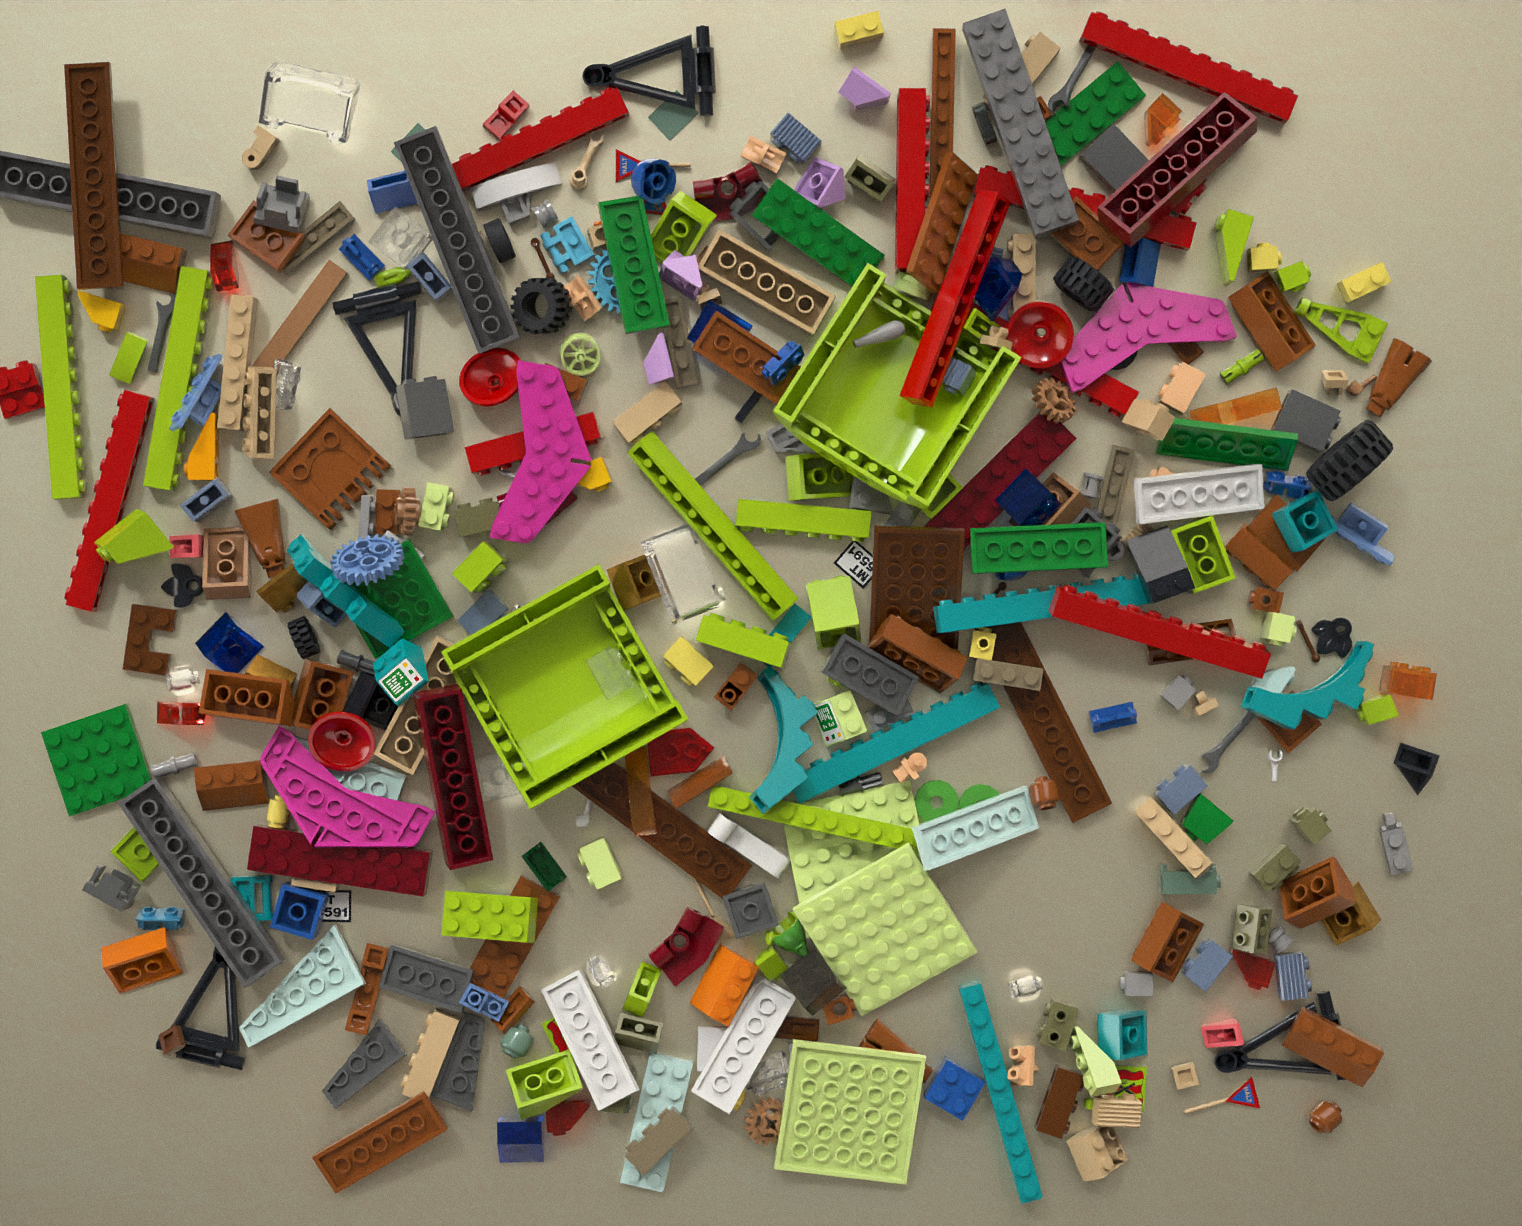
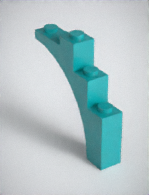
M300 534L297 539L290 543L286 551L295 562L293 566L297 572L318 587L326 599L345 611L353 623L391 648L405 632L398 621L371 602L352 584L348 585L347 581L341 583L340 579L337 580L335 575H333L331 565L305 536Z
M1357 641L1350 656L1340 669L1326 681L1311 689L1297 693L1280 694L1259 687H1248L1240 708L1285 729H1295L1302 720V712L1316 719H1327L1332 713L1333 703L1346 709L1357 710L1360 704L1363 703V694L1365 692V689L1358 686V684L1363 680L1365 667L1373 656L1374 644L1368 641Z
M770 666L764 669L757 679L766 690L774 708L777 721L778 743L770 772L761 786L749 796L762 814L766 813L808 778L803 766L797 764L795 760L813 746L809 735L800 728L818 713L814 703L807 699L805 695L797 700L794 691L783 683L780 674Z

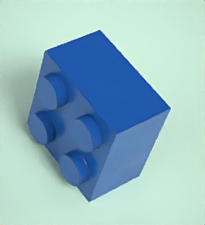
M285 882L280 889L270 928L311 940L315 939L318 936L330 894L311 888L292 886L291 882Z
M945 1056L924 1091L923 1096L924 1099L963 1121L986 1082L981 1076Z

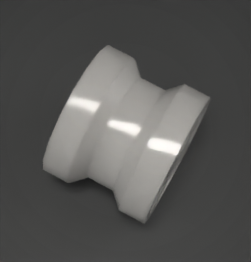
M547 199L543 201L541 206L532 208L543 227L547 226L549 221L558 219Z
M1121 541L1107 555L1108 561H1116L1123 557L1125 547Z
M1281 925L1269 933L1268 944L1274 946V951L1277 954L1286 949L1293 941L1291 935H1287Z

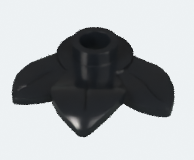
M175 563L171 565L174 577L166 580L161 585V589L167 594L175 596L174 607L182 608L190 605L194 597L200 596L204 592L202 588L203 578L199 575H194L189 566ZM194 581L198 583L196 590L191 588V584Z
M1338 617L1332 621L1323 619L1312 627L1311 630L1319 636L1316 647L1318 654H1329L1336 651L1341 658H1344L1350 652L1352 640L1349 635L1352 632V625L1348 619L1344 617ZM1342 625L1345 627V630L1338 632L1336 630L1337 627Z

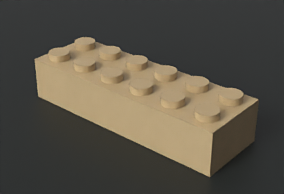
M720 229L698 265L700 273L812 337L815 335L836 295Z
M441 636L435 637L424 658L429 682L417 692L458 684L441 651L454 645L453 642ZM413 695L398 707L374 752V755L411 775L417 773L425 758Z

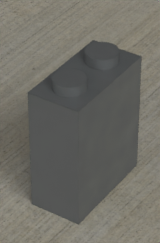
M1112 124L1079 157L1112 193L1149 161L1115 124Z
M437 376L423 378V382H416V379L403 380L402 385L396 387L405 440L446 435L454 432L445 379L437 380Z
M1291 389L1288 390L1271 430L1297 433L1298 444L1318 453L1323 452L1324 449H1328L1332 441V437H1329L1332 430H1336L1341 421V417H1339L1341 411Z

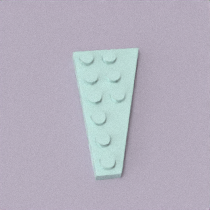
M333 925L323 939L318 941L310 953L282 980L281 984L269 994L262 1005L239 1027L248 1048L257 1045L366 984L337 925Z

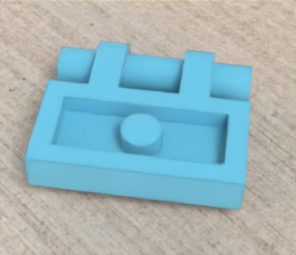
M572 216L553 227L557 234L556 236L551 238L548 231L540 235L544 242L542 244L543 247L549 251L554 259L552 261L554 266L558 267L562 274L570 270L566 264L568 260L572 259L574 265L577 266L595 256ZM560 242H562L567 251L563 255L560 254L556 247Z

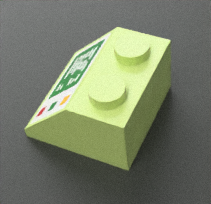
M850 689L814 703L818 711L814 716V720L825 747L867 732Z

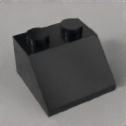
M361 671L343 712L357 715L369 725L386 731L399 706L391 700L378 684L375 676Z

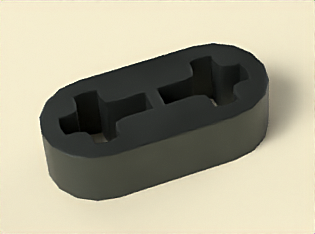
M981 102L973 105V114L985 145L997 142L996 134L984 103Z

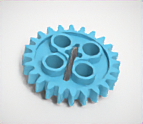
M602 249V257L595 255L598 263H590L595 270L588 271V275L594 277V279L588 280V284L595 285L590 290L593 293H598L595 297L598 300L602 299V307L608 304L609 312L615 307L617 308V314L620 315L618 299L612 297L611 294L615 288L613 277L608 278L603 274L605 268L611 266L608 252Z

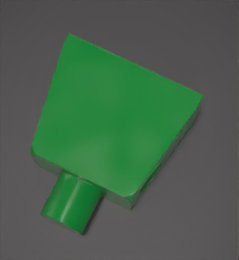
M1199 793L1193 799L1180 823L1188 829L1186 833L1194 842L1199 838L1207 845L1230 826L1234 820Z

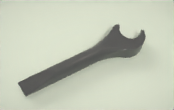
M1087 46L1066 84L1049 99L1048 107L1053 115H1056L1055 109L1059 105L1063 104L1067 108L1070 107L1072 90L1096 47Z
M169 293L171 301L168 305L156 302L158 326L148 371H157L166 327L174 310L176 296L172 293Z
M743 433L737 444L728 453L695 478L698 484L702 485L740 454L756 449L760 445V434H758L756 441L749 442L745 438V433Z
M1248 711L1217 746L1201 754V757H1205L1209 761L1208 768L1201 770V772L1212 773L1217 769L1219 760L1226 748L1256 716L1255 714Z

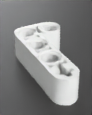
M722 812L718 814L708 829V833L714 838L728 844L779 879L791 863L790 858Z

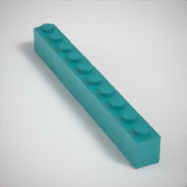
M1133 574L1134 579L1126 580L1125 576L1112 577V582L1104 583V579L1090 580L1091 585L1083 586L1082 582L1069 583L1070 586L1077 588L1078 592L1085 594L1086 591H1090L1099 595L1098 598L1104 600L1107 597L1116 599L1121 605L1133 604L1138 606L1148 604L1137 574ZM1057 585L1047 586L1048 591L1040 592L1039 587L1026 589V594L1018 595V590L1004 592L1005 597L998 598L996 593L983 595V600L976 601L974 596L961 598V603L954 604L952 599L939 601L940 606H933L937 633L1051 618L1049 607Z
M980 681L970 686L971 691L965 694L959 691L951 695V700L944 704L942 700L930 705L931 710L925 713L922 710L910 715V720L904 723L901 719L891 724V729L885 732L880 729L870 734L871 739L863 742L862 739L851 743V748L844 752L841 748L830 753L831 758L825 761L820 758L811 762V767L805 770L808 778L793 790L798 803L800 804L1000 708L989 683L983 684Z
M976 980L959 985L958 989L1021 1204L1043 1198L1011 1085L1007 1078V1071L981 982Z

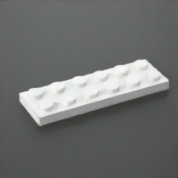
M1262 464L1134 479L1136 523L1146 524L1264 509Z
M582 969L542 989L541 991L598 1110L601 1111L639 1091L637 1083Z
M758 975L691 1092L730 1115L797 997Z

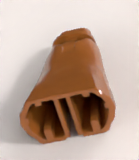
M1394 338L1369 396L1371 401L1366 409L1381 418L1385 410H1390L1410 385L1431 364L1432 360L1418 350L1413 351L1414 348L1404 341Z
M278 498L235 510L236 516L250 541L257 560L263 566L262 568L266 569L268 578L275 577L283 571V564L286 563L283 561L285 560V550Z
M879 1019L872 1023L858 1046L918 1054ZM926 1063L922 1083L927 1081L933 1071V1068Z

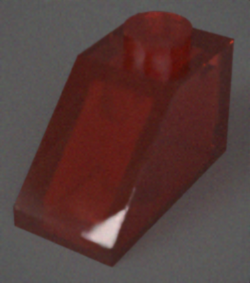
M233 240L211 244L210 273L217 292L239 288V271Z
M157 701V723L204 725L206 715L199 713L200 702Z
M1230 947L1229 953L1233 956L1232 959L1242 978L1249 982L1248 986L1257 990H1261V987L1268 988L1276 963L1272 960Z
M591 1099L562 1101L545 1111L547 1133L553 1132L554 1136L565 1135L566 1131H570L591 1105Z

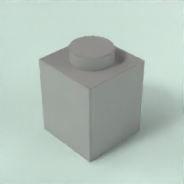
M1176 675L1159 696L1173 708L1180 710L1196 691L1192 687L1194 682L1186 675L1182 677Z
M1124 971V977H1120V990H1123L1126 996H1153V973L1149 971Z

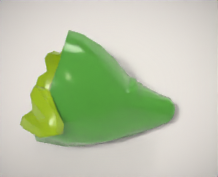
M787 912L788 917L770 932L766 931V943L768 946L774 943L786 951L794 952L802 958H807L809 951L806 945L803 925L794 912Z

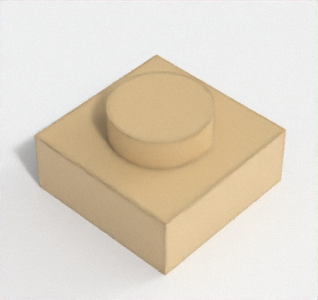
M1193 1062L1171 1067L1177 1090L1199 1085Z

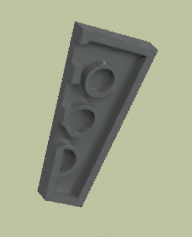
M467 1012L463 1013L431 1093L433 1097L471 1112L473 1111L485 1024L484 1019Z
M382 1019L376 1022L373 1029L364 1037L361 1044L352 1052L345 1064L322 1090L334 1109L340 1107L407 1055Z

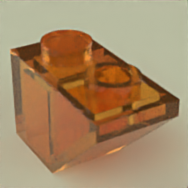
M1164 93L1144 113L1145 144L1148 147L1152 143L1157 145L1165 137L1163 131L1168 126L1172 129L1181 120L1178 115L1182 110Z

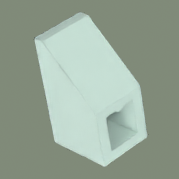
M1284 666L1266 670L1263 678L1254 677L1249 687H1259L1273 693L1284 694L1282 691L1285 686H1289L1295 678L1294 672L1296 668Z

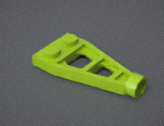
M1304 297L1300 299L1294 312L1307 320L1347 355L1366 364L1370 363L1388 325L1387 322L1368 313L1314 303ZM1323 312H1328L1338 317L1333 329H1329L1320 323L1319 319ZM1349 320L1360 325L1354 341H1348L1340 334L1339 328L1343 321Z

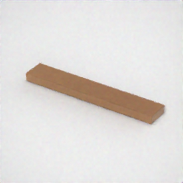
M328 260L252 366L272 367L277 372L348 273L331 260Z

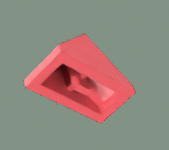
M204 535L169 536V541L174 546L170 550V558H203Z
M1234 1018L1201 1026L1206 1048L1240 1046L1244 1044L1239 1022Z

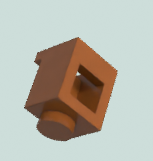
M1254 587V590H1250L1247 603L1250 604L1249 609L1280 613L1284 592ZM1264 596L1269 598L1268 604L1262 602Z

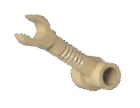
M594 131L589 135V145L579 168L575 169L570 176V185L574 190L580 191L586 188L588 183L587 169L596 150L603 144V135L600 141H593Z

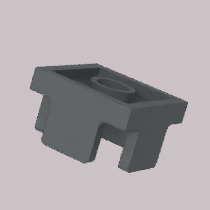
M277 176L275 179L276 186L267 185V183L262 182L256 198L257 211L254 216V224L298 233L310 200V194L305 191H299L298 180Z
M98 865L82 890L121 912L131 908L141 885L138 883L134 884L127 895V891L134 879L122 871L114 869L111 874L104 873L101 880H99L106 865Z
M765 882L739 888L732 893L722 896L736 939L779 925Z

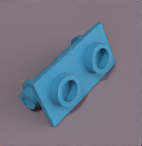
M140 908L135 920L138 921V928H142V930H157L160 928L159 923H163V928L165 927L166 930H179V928L184 927V920L181 919L184 908Z

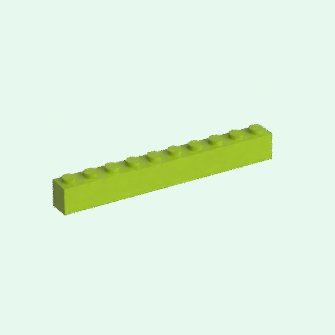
M181 266L143 486L174 491L175 487L179 485L180 474H177L178 466L182 465L184 457L181 449L182 443H185L187 440L186 422L182 428L171 431L169 427L172 424V416L183 405L181 403L183 397L193 388L192 381L199 371V365L196 362L197 356H200L202 353L201 333L204 334L206 330L204 315L210 307L208 292L212 290L214 284V277H211L212 273L208 270Z
M62 274L35 276L52 499L84 498L87 486L85 479H82L85 462L80 453V448H83L82 435H79L78 427L81 426V415L77 413V404L80 403V396L75 387V382L78 381L77 369H74L73 360H76V349L72 346L75 330L70 322V315H73V306L69 302L68 293H71V283Z
M653 431L639 440L627 452L773 621L799 599Z
M716 785L712 786L708 802L709 808L894 849L910 843L914 851L919 854L911 828L784 800L779 801L766 813L762 814L749 798L752 793Z

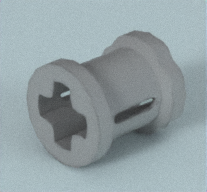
M1084 472L1083 476L1085 479L1082 490L1079 492L1083 496L1098 499L1099 483L1103 480V477Z

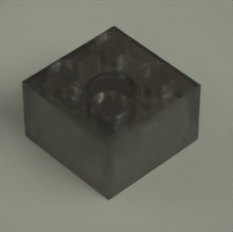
M815 948L780 975L802 1006L812 1016L847 988Z

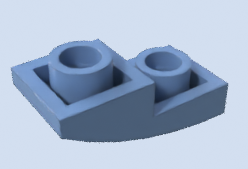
M469 983L459 1003L499 1022L509 1001L486 989Z

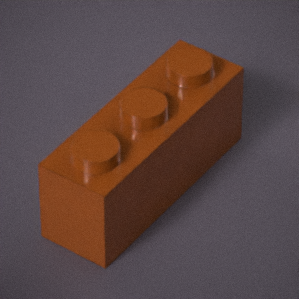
M1245 522L1232 534L1224 546L1226 552L1232 558H1238L1243 562V567L1248 572L1257 574L1260 577L1261 583L1267 588L1272 587L1276 590L1294 570V564Z

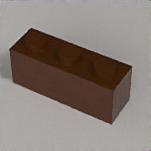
M1055 1064L1034 1126L1036 1131L1062 1139L1063 1134L1068 1133L1071 1123L1068 1121L1070 1113L1074 1114L1078 1101L1075 1100L1077 1093L1082 1092L1084 1087L1081 1072Z

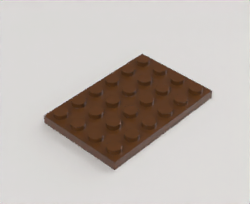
M874 525L869 642L882 622L892 614L901 617L913 627L922 629L927 635L940 639L943 644L950 648L958 650L959 630L937 633L933 606H940L939 601L951 599L953 604L961 603L964 528Z

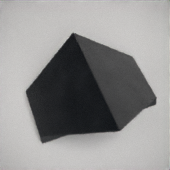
M1400 743L1393 764H1396L1418 796L1432 778L1440 755Z

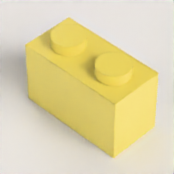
M879 11L835 21L834 28L840 48L883 38L884 31Z
M1383 262L1338 282L1337 286L1345 303H1348L1392 281Z
M682 636L663 655L666 658L664 663L673 671L677 668L682 673L680 678L689 686L692 683L696 686L714 667L709 660Z

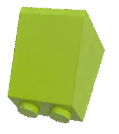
M139 509L132 511L94 542L98 546L96 551L102 559L117 564L171 550L174 547L149 515Z
M840 575L830 580L823 581L818 579L806 584L818 650L834 647L842 633L861 642L860 624L850 576Z

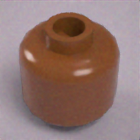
M1047 776L1034 779L1035 783L1031 784L1028 788L1032 805L1038 808L1039 811L1055 808L1056 803L1060 800L1056 782L1048 780Z
M1323 1100L1310 1111L1309 1124L1319 1134H1329L1342 1123V1110L1335 1102L1332 1101L1330 1103Z

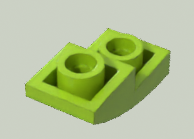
M127 331L109 376L130 384L148 340Z

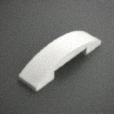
M554 162L500 176L470 189L478 210L498 204L499 201L539 189L545 190L558 186L562 182Z

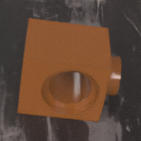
M847 993L821 1001L828 1025L854 1017L852 1011H855L856 1007L853 999H848ZM838 1003L846 1006V1010L842 1014H837L833 1010L834 1006Z

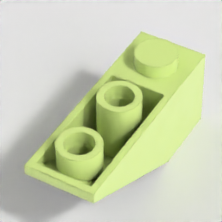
M1078 1026L1074 1027L1069 1039V1045L1071 1049H1074L1077 1067L1082 1071L1083 1083L1085 1088L1089 1090L1090 1096L1116 1092L1121 1084V1080L1114 1062Z

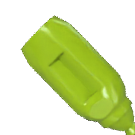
M395 267L377 273L374 278L377 287L394 283L398 285L403 283L406 278H409L412 273L406 267Z

